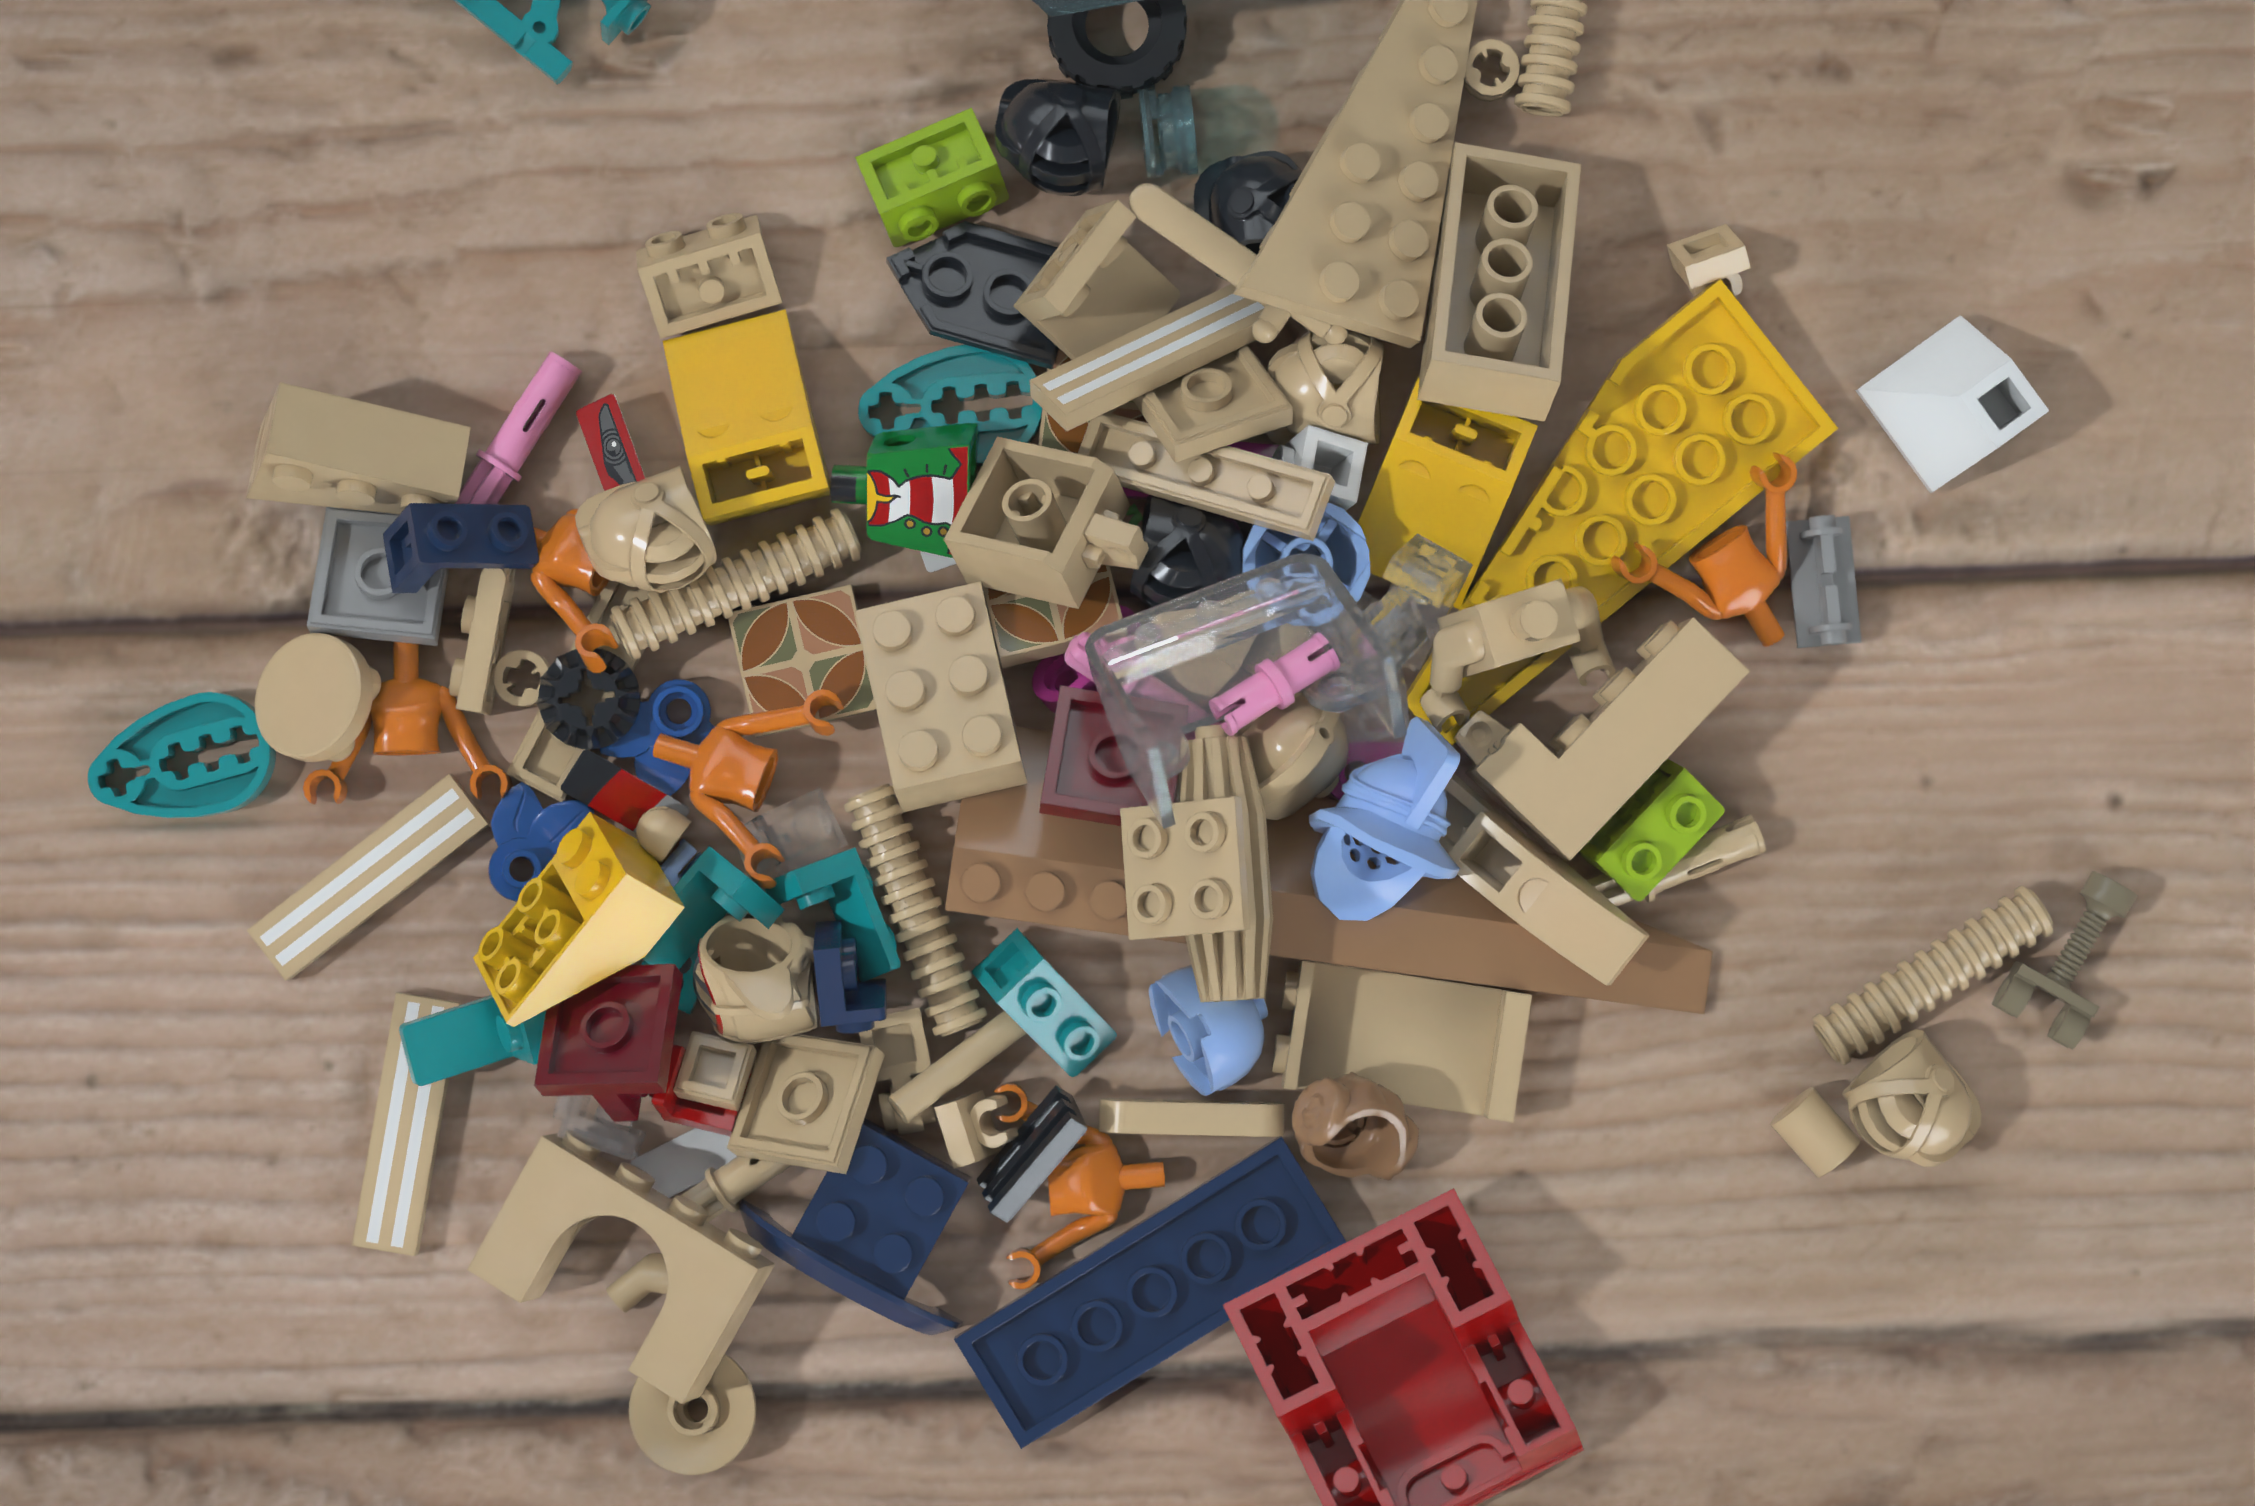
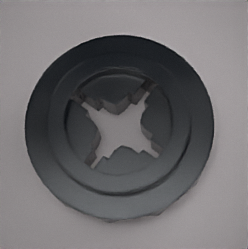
M596 648L593 652L597 653L607 666L601 673H593L588 670L577 649L557 656L548 670L540 677L539 695L536 704L546 729L566 745L579 749H600L614 744L631 729L640 709V688L634 672L619 656L600 648ZM583 671H587V678L591 680L594 689L604 690L606 693L615 692V697L605 698V702L595 704V715H592L593 726H589V718L585 716L583 707L562 703L563 698H571V694L581 692V681H584Z

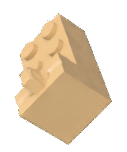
M1694 617L1679 624H1675L1670 619L1665 625L1663 623L1659 625L1636 650L1644 659L1632 671L1628 667H1624L1621 671L1618 669L1594 693L1592 698L1600 705L1588 718L1582 713L1577 717L1573 716L1552 737L1548 744L1556 750L1554 754L1523 724L1518 723L1506 728L1482 710L1475 713L1453 737L1473 764L1465 774L1548 853H1555L1562 860H1571L1750 672Z

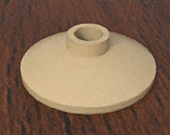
M724 1354L701 1395V1398L708 1405V1413L702 1421L694 1420L689 1415V1402L681 1404L638 1377L636 1379L629 1401L631 1429L641 1450L660 1467L683 1475L709 1473L724 1467L734 1460L748 1443L756 1420L755 1394L744 1370L727 1354Z

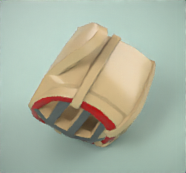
M749 913L740 922L730 914L712 926L703 938L699 940L698 956L693 968V987L698 1000L714 1024L713 1028L716 1033L721 1037L740 1043H759L804 1033L817 1028L818 1013L815 1004L812 964L814 962V938L806 936L796 924L792 922L785 923L782 914L769 929Z

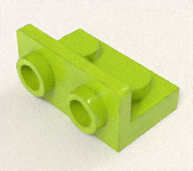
M972 107L855 157L893 247H900L912 241L926 239L937 230L970 216L982 215L994 206L1009 199L998 163Z
M1666 759L1578 853L1589 864L1610 876L1632 899L1642 901L1724 814L1725 809L1686 768Z

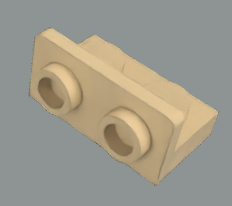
M741 213L722 215L709 221L706 224V230L682 236L680 231L661 233L648 239L645 242V248L636 251L637 270L660 339L782 303L781 293L757 215L746 218Z

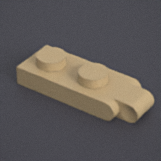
M484 568L480 574L477 595H468L465 600L461 619V632L469 634L465 659L456 658L449 686L450 695L458 696L456 709L491 716L496 691L493 683L494 668L502 658L515 587L514 576L516 569Z

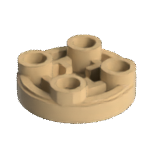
M310 633L296 637L283 645L272 656L259 679L255 695V716L261 735L275 751L299 761H342L352 753L355 739L362 731L368 719L372 700L380 692L381 677L376 669L368 665L360 651L344 640L324 633Z

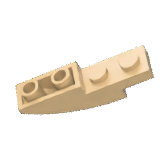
M1453 774L1444 788L1448 802L1446 818L1450 821L1451 825L1447 828V834L1444 837L1441 836L1439 843L1460 868L1457 874L1501 911L1550 948L1603 984L1611 985L1650 935L1555 853L1544 852L1464 781Z

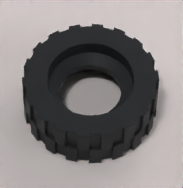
M1182 0L1137 1L1146 12L1149 23L1148 33L1143 44L1137 50L1125 56L1106 55L1098 51L1091 44L1085 29L1086 18L1090 10L1050 17L1047 14V32L1052 56L1056 58L1059 63V69L1065 77L1070 76L1075 81V84L1118 89L1121 100L1133 98V94L1142 91L1146 94L1155 89V84L1161 79L1165 81L1173 72V66L1176 61H1180L1184 51L1187 31L1185 4L1183 5Z

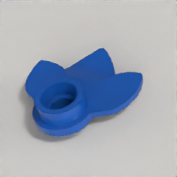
M676 679L661 684L654 690L649 701L640 702L636 721L627 734L614 744L600 748L601 754L621 758L635 757L634 767L637 778L671 796L686 782L690 775V769L653 757L655 741L659 734L663 733L699 745L710 731L715 728L710 722L711 705L708 696L697 684L687 680ZM675 699H684L691 706V716L685 723H674L668 716V706Z
M521 782L512 787L497 805L491 819V830L498 848L490 858L488 875L496 892L508 900L517 902L519 894L526 883L538 877L557 853V848L562 838L570 830L577 828L589 812L594 814V809L579 800L563 801L543 809L529 785ZM522 857L531 862L533 874L528 881L520 882L511 876L509 867L513 859Z

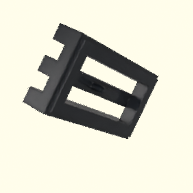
M1057 1085L1017 1130L1018 1136L1013 1141L1005 1144L976 1179L978 1185L984 1188L982 1192L984 1199L990 1202L988 1205L990 1213L1005 1222H1008L1017 1214L1087 1131L1088 1127L1073 1095Z

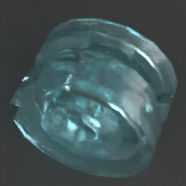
M1189 84L1174 85L1171 92L1159 94L1155 88L1138 89L1147 179L1161 178L1164 176L1165 171L1176 169L1180 171L1181 175L1198 174L1196 134ZM1152 119H1157L1160 146H1154Z

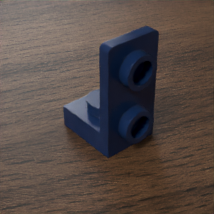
M409 503L383 533L392 593H417L439 568L531 569L539 561L531 510L526 505Z

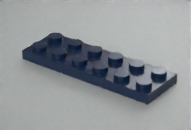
M1279 1136L956 1335L954 1340L1022 1449L1229 1321L1230 1319L1223 1304L1346 1243V1240L1282 1136Z

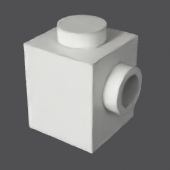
M1308 425L1284 446H1278L1272 458L1331 474L1335 484L1328 502L1346 511L1357 503L1368 443Z

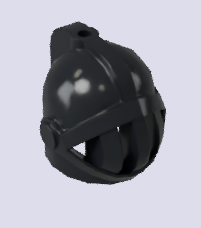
M1024 79L1014 82L1004 90L1000 99L995 124V147L1003 158L1007 159L1026 180L1041 191L1059 196H1079L1092 190L1102 191L1120 113L1119 91L1113 88L1040 79Z
M1261 151L1245 156L1228 157L1225 160L1210 165L1200 174L1194 189V211L1258 254L1260 251L1259 246L1269 229L1275 225L1290 198L1289 194L1301 175L1302 170L1289 156L1278 151ZM1215 273L1217 277L1224 279L1223 277Z
M1148 495L1144 506L1141 531L1143 533V540L1147 542L1149 549L1139 569H1134L1130 584L1131 595H1136L1149 607L1157 610L1219 602L1237 597L1247 588L1242 576V549L1254 524Z

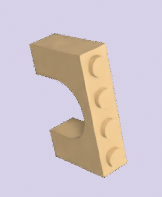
M568 1130L566 1134L556 1133L541 1136L467 1270L519 1303L540 1298L543 1295L572 1241L589 1222L599 1216L607 1215L620 1217L637 1224L652 1237L659 1247L666 1264L668 1285L662 1310L628 1371L681 1404L701 1397L775 1263L760 1254L763 1246L751 1236L732 1228L725 1233L707 1222L706 1219L709 1213L697 1203L679 1195H675L673 1200L653 1189L652 1186L655 1183V1179L645 1171L625 1162H622L618 1167L598 1155L602 1147L588 1136L574 1130Z

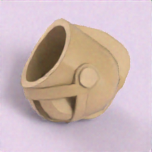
M1348 330L1347 338L1342 343L1329 344L1324 338H1320L1310 331L1295 344L1278 350L1269 361L1267 372L1293 408V424L1267 432L1266 434L1270 440L1279 446H1284L1305 427L1311 425L1367 442L1368 444L1379 445L1381 437L1380 371L1383 361L1384 343H1381L1377 338Z
M681 466L637 482L622 484L598 493L587 499L578 508L575 516L580 539L593 568L600 576L611 581L656 592L681 589L700 578L709 566L715 564L717 560L710 533L689 491Z
M1296 693L1294 695L1295 702L1285 709L1281 710L1276 706L1234 734L1235 737L1244 736L1248 738L1266 819L1279 820L1291 816L1313 798H1324L1336 787L1339 781V774L1347 765L1349 741L1346 726L1339 718L1341 708L1329 697L1321 699L1309 693Z
M1915 1029L1891 1042L1876 1055L1842 1093L1843 1097L1847 1100L1849 1117L1860 1137L1883 1155L1895 1159L1910 1160L1923 1167H1936L1954 1157L1974 1137L1981 1125L1982 1113L1979 1101L1957 1070L1946 1061L1923 1030Z

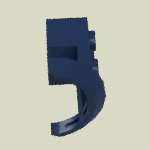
M864 1118L847 1174L827 1171L793 1234L774 1221L767 1212L743 1199L739 1204L748 1235L783 1261L841 1295L900 1325L923 1334L936 1335L962 1326L963 1321L940 1308L927 1306L906 1296L972 1177L956 1168L953 1169L951 1165L889 1131L886 1132L884 1128Z

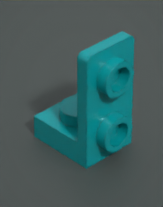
M708 846L673 887L685 908L642 959L649 965L675 964L680 969L698 948L699 940L727 913L731 914L739 922L749 913L769 929L785 909L748 876L712 847Z
M856 847L781 875L774 879L777 883L775 887L765 889L766 893L778 904L796 899L800 910L828 900L835 919L842 921L843 939L854 937L856 939L859 967L858 978L860 981L864 982L900 968L901 962L896 952L897 944L894 933L883 919L873 893L872 877L865 865L862 864Z
M1018 928L971 971L995 1002L1071 1077L1077 1076L1117 1037L1115 1030L1052 967Z
M490 995L401 1024L399 1033L412 1082L418 1086H425L510 1057L518 1058L533 1065L537 1064L546 1010L513 1027L506 1023L493 996Z

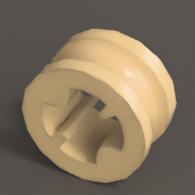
M1488 39L1478 42L1469 50L1463 86L1470 95L1478 100L1491 102L1502 99L1510 93L1518 79L1520 64L1517 54L1511 46L1500 40ZM1488 55L1500 58L1499 69L1507 73V79L1501 83L1499 78H1495L1493 86L1480 83L1481 71L1473 68V63L1476 59L1479 58L1482 63H1485Z
M519 649L508 652L498 661L494 668L493 683L496 692L502 700L513 706L529 708L537 706L540 684L537 689L526 688L522 697H519L511 691L516 687V684L507 682L510 669H522L525 661H531L536 665V668L532 670V674L542 676L551 665L541 655L529 650Z

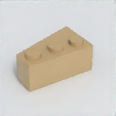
M280 382L259 428L246 498L390 514H401L409 503L455 504L460 495L471 427Z

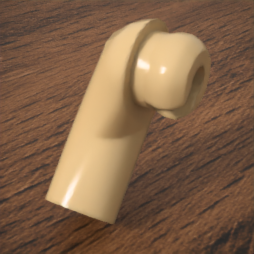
M662 1253L646 1255L606 1288L610 1298L623 1312L627 1313L650 1292L667 1294L668 1277Z

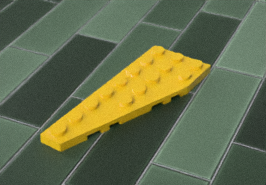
M1721 279L1712 282L1616 361L1458 611L1562 579L1565 589L1582 586L1593 594L1597 602L1600 622L1602 623L1651 583L1647 581L1642 584H1634L1617 575L1611 565V559L1614 555L1624 562L1628 572L1636 570L1641 563L1640 552L1634 546V542H1638L1651 549L1656 555L1658 564L1668 569L1764 490V488L1757 486L1751 479L1750 469L1753 465L1759 467L1765 473L1768 481L1771 482L1780 473V466L1774 458L1773 452L1790 458L1796 464L1838 429ZM1573 644L1462 678V686L1457 692L1468 708L1470 718L1480 710L1490 715L1568 651ZM1432 653L1401 700L1413 717L1417 716L1428 722L1430 720L1424 712L1420 700L1432 688L1430 685ZM1451 716L1443 723L1442 731L1439 733L1453 745L1455 743L1453 737L1463 725L1459 726L1455 718Z

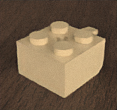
M1002 437L996 438L944 538L966 583L971 584L981 581L982 587L1077 609H1079L1101 564L1139 569L1149 549L1147 542L1143 540V533L1140 527L1123 522L1130 504L1114 469L1096 457Z

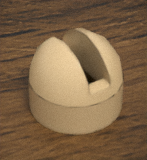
M666 806L651 808L639 819L636 828L638 842L647 853L662 863L692 821L677 810Z

